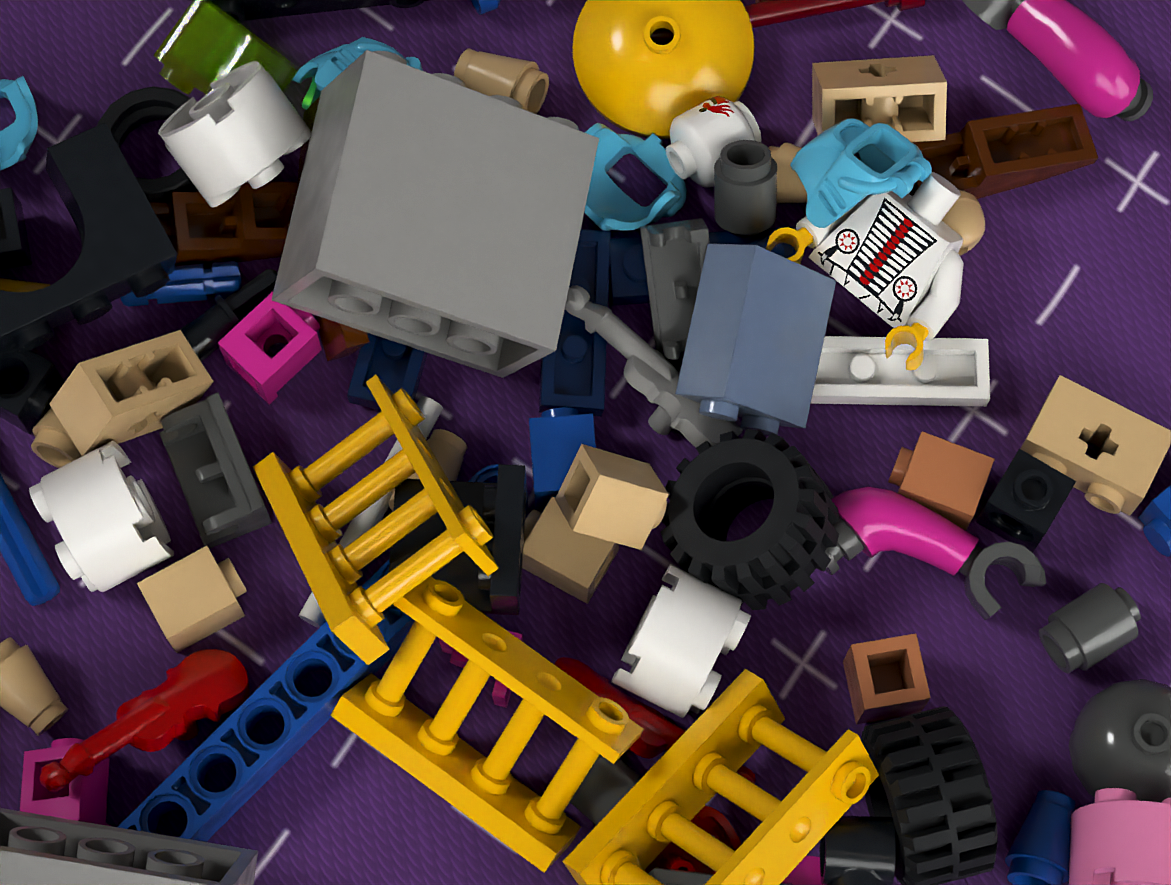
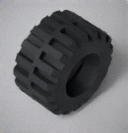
M746 429L743 438L740 439L734 431L720 434V443L714 446L705 441L696 447L699 455L691 462L684 458L676 467L681 474L678 480H668L665 487L669 494L667 498L670 502L667 503L662 519L666 528L660 532L664 544L672 551L670 555L687 573L704 583L711 584L721 591L741 599V606L745 602L752 610L766 609L767 600L772 598L779 606L791 601L790 591L798 586L803 592L809 589L815 583L810 578V575L816 568L823 572L826 570L831 559L825 553V550L828 547H837L839 533L832 526V524L840 521L838 508L831 500L834 496L828 486L794 445L790 447L784 438L774 433H771L766 438L760 430ZM774 499L771 512L760 528L745 538L726 541L732 521L744 508L757 501Z
M942 706L865 726L864 731H862L861 741L879 773V776L869 786L865 794V800L870 816L893 818L896 851L894 876L901 885H940L990 872L994 868L998 843L993 799L976 746L968 730L956 714L948 707Z

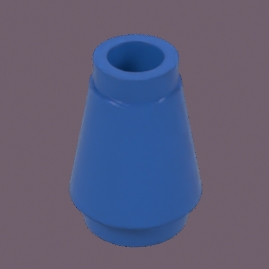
M1050 790L1037 792L1035 802L1032 804L1005 858V863L1009 867L1007 879L1011 884L1062 885V883L1069 881L1071 815L1076 806L1072 798Z

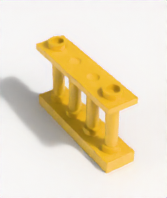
M377 375L366 381V384L379 405L381 412L304 469L298 465L291 470L274 452L253 466L331 632L367 665L390 650L377 625L384 619L382 612L464 551L487 576L499 569L485 543L493 538L492 532L471 505L464 508L418 427V424L425 419L424 414L403 388L393 394ZM395 434L403 448L326 507L316 503V500L322 496L321 488ZM416 472L424 486L422 491L344 548L340 544L337 545L335 540L342 536L340 528ZM439 513L447 530L365 590L362 586L358 587L356 581L363 576L361 571L363 567L434 514Z
M430 576L393 604L415 621L382 679L380 680L370 673L340 697L330 716L545 873L570 846L581 829L580 825L566 816L564 810L599 755H602L614 764L633 745L644 729L629 719L627 712L619 704L610 699L597 696L465 601L464 596L456 587ZM438 637L469 660L433 719L407 700L404 692L434 640ZM492 676L523 699L488 757H485L459 738L457 731L489 677ZM544 715H546L578 739L540 797L515 779L510 771Z
M744 669L562 862L578 885H664L644 870L670 842H673L716 872L705 885H780L844 813L863 798L869 786L879 776V773L859 735L849 729L826 752L781 725L785 717L764 679ZM761 745L808 772L782 801L736 773ZM716 793L762 821L736 851L691 822L694 816Z

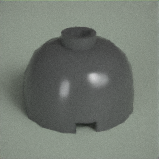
M1146 679L1118 682L1092 696L1076 718L1074 730L1071 732L1069 751L1075 774L1086 791L1094 798L1097 790L1105 788H1122L1133 791L1137 795L1136 800L1162 803L1164 799L1171 798L1170 686Z

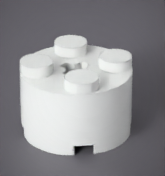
M258 61L244 64L211 83L212 92L198 102L194 97L189 99L163 123L158 132L165 142V147L210 207H216L227 201L247 181L253 189H257L274 179L284 169V165L279 158L301 147L311 136V130L271 74Z
M111 441L41 477L40 483L29 488L32 501L41 517L47 523L54 520L64 540L55 545L57 555L63 567L73 580L81 577L91 592L96 590L105 592L174 556V551L166 545L171 541L168 530L143 480L136 481L132 475L126 478L120 469L132 462L115 441Z
M670 564L662 581L672 585V588L670 589L662 585L657 596H652L621 661L631 665L632 668L630 672L621 668L618 669L611 682L684 718L689 710L698 714L700 709L703 711L706 709L722 676L711 669L719 653L727 655L729 650L734 651L748 625L751 615L740 610L741 599L721 591L711 584L704 583L691 574Z

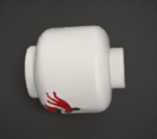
M716 96L705 100L673 119L669 130L671 145L666 147V155L672 169L680 178L686 179L690 177L700 186L710 188L714 187V165L720 158L721 150L726 145L739 140L761 142V132L754 116L740 101L732 102L725 97Z

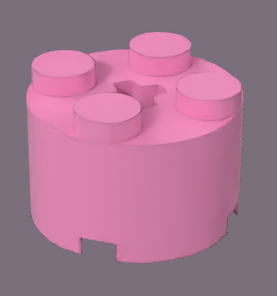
M1105 788L1097 790L1095 792V803L1080 807L1071 815L1069 885H1171V798L1164 799L1162 803L1136 800V793L1127 789Z

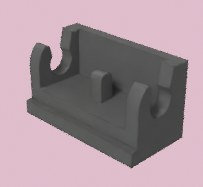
M702 218L640 227L655 349L663 351L664 357L667 359H678L680 353L685 352L707 245L710 244L708 228Z
M219 393L206 397V400L166 416L161 420L164 431L159 433L203 544L208 546L209 549L272 523Z

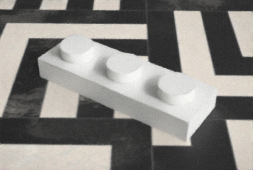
M824 337L811 404L986 407L990 400L988 339L933 338L931 341L924 340V359L922 364L916 370H906V360L915 350L911 345H898L893 350L892 355L886 358V337Z

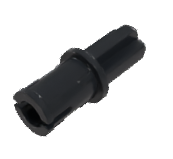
M266 269L225 299L218 295L214 298L215 305L179 329L200 361L219 348L218 342L274 291L277 271Z

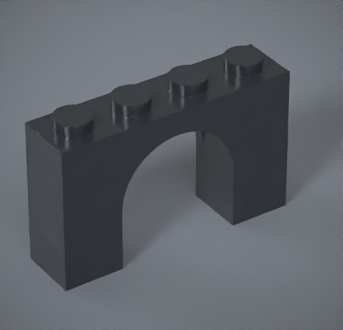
M102 123L47 148L46 171L79 231L82 251L71 270L63 278L48 287L30 292L0 290V354L16 346L19 352L32 350L46 343L54 336L52 329L76 319L79 325L92 322L112 309V301L131 292L137 298L147 296L159 290L170 281L168 275L173 273L178 254L106 123Z

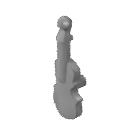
M578 285L569 287L565 310L569 314L584 320L585 329L590 334L597 332L627 359L624 367L626 381L637 391L644 394L650 403L659 405L648 419L650 427L655 432L661 435H668L672 429H676L695 447H698L705 441L714 446L720 443V434L734 431L737 436L742 433L743 429L740 428L741 422L738 417L737 421H726L704 416L699 413V402L675 394L680 370L669 359L665 358L664 354L653 349L614 315L611 309L590 302V295L583 287Z

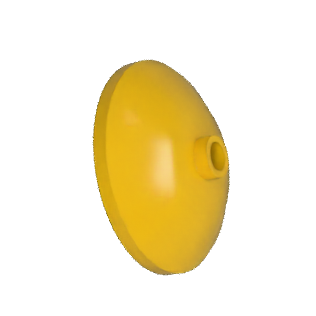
M587 0L575 26L572 46L573 61L583 93L590 104L607 121L626 132L648 138L652 133H655L660 139H669V130L673 119L705 100L722 96L732 102L738 101L752 71L754 35L748 13L741 0ZM665 28L670 30L674 37L668 44L658 45L652 41L651 35L657 29Z

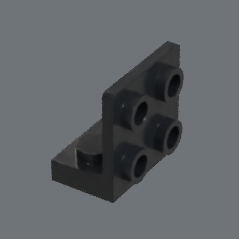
M498 464L497 483L450 481L464 508L471 505L492 532L493 538L485 543L499 569L487 576L463 551L431 576L436 580L445 581L456 587L464 596V600L483 614L519 616L527 500L525 465ZM406 479L395 487L393 511L424 489L420 479ZM438 512L390 547L389 572L447 530ZM393 604L389 606L391 609H398Z

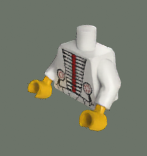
M932 172L913 196L908 193L905 197L901 198L893 191L868 195L825 228L814 226L807 219V216L797 223L796 230L789 227L779 228L769 236L766 250L771 251L780 243L790 244L796 251V254L787 259L800 264L805 248L807 246L813 248L814 250L808 258L893 327L885 339L886 358L892 355L893 350L898 345H911L915 350L906 360V370H916L924 359L923 341L933 340L960 303L964 263L958 252L962 246L963 238L946 225L942 219L961 193L951 182Z

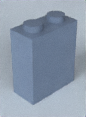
M708 244L675 394L699 402V413L704 416L726 421H737V417L742 418L740 428L743 430H760L763 435H770L771 433L778 435L779 426L806 428L836 280L757 245Z

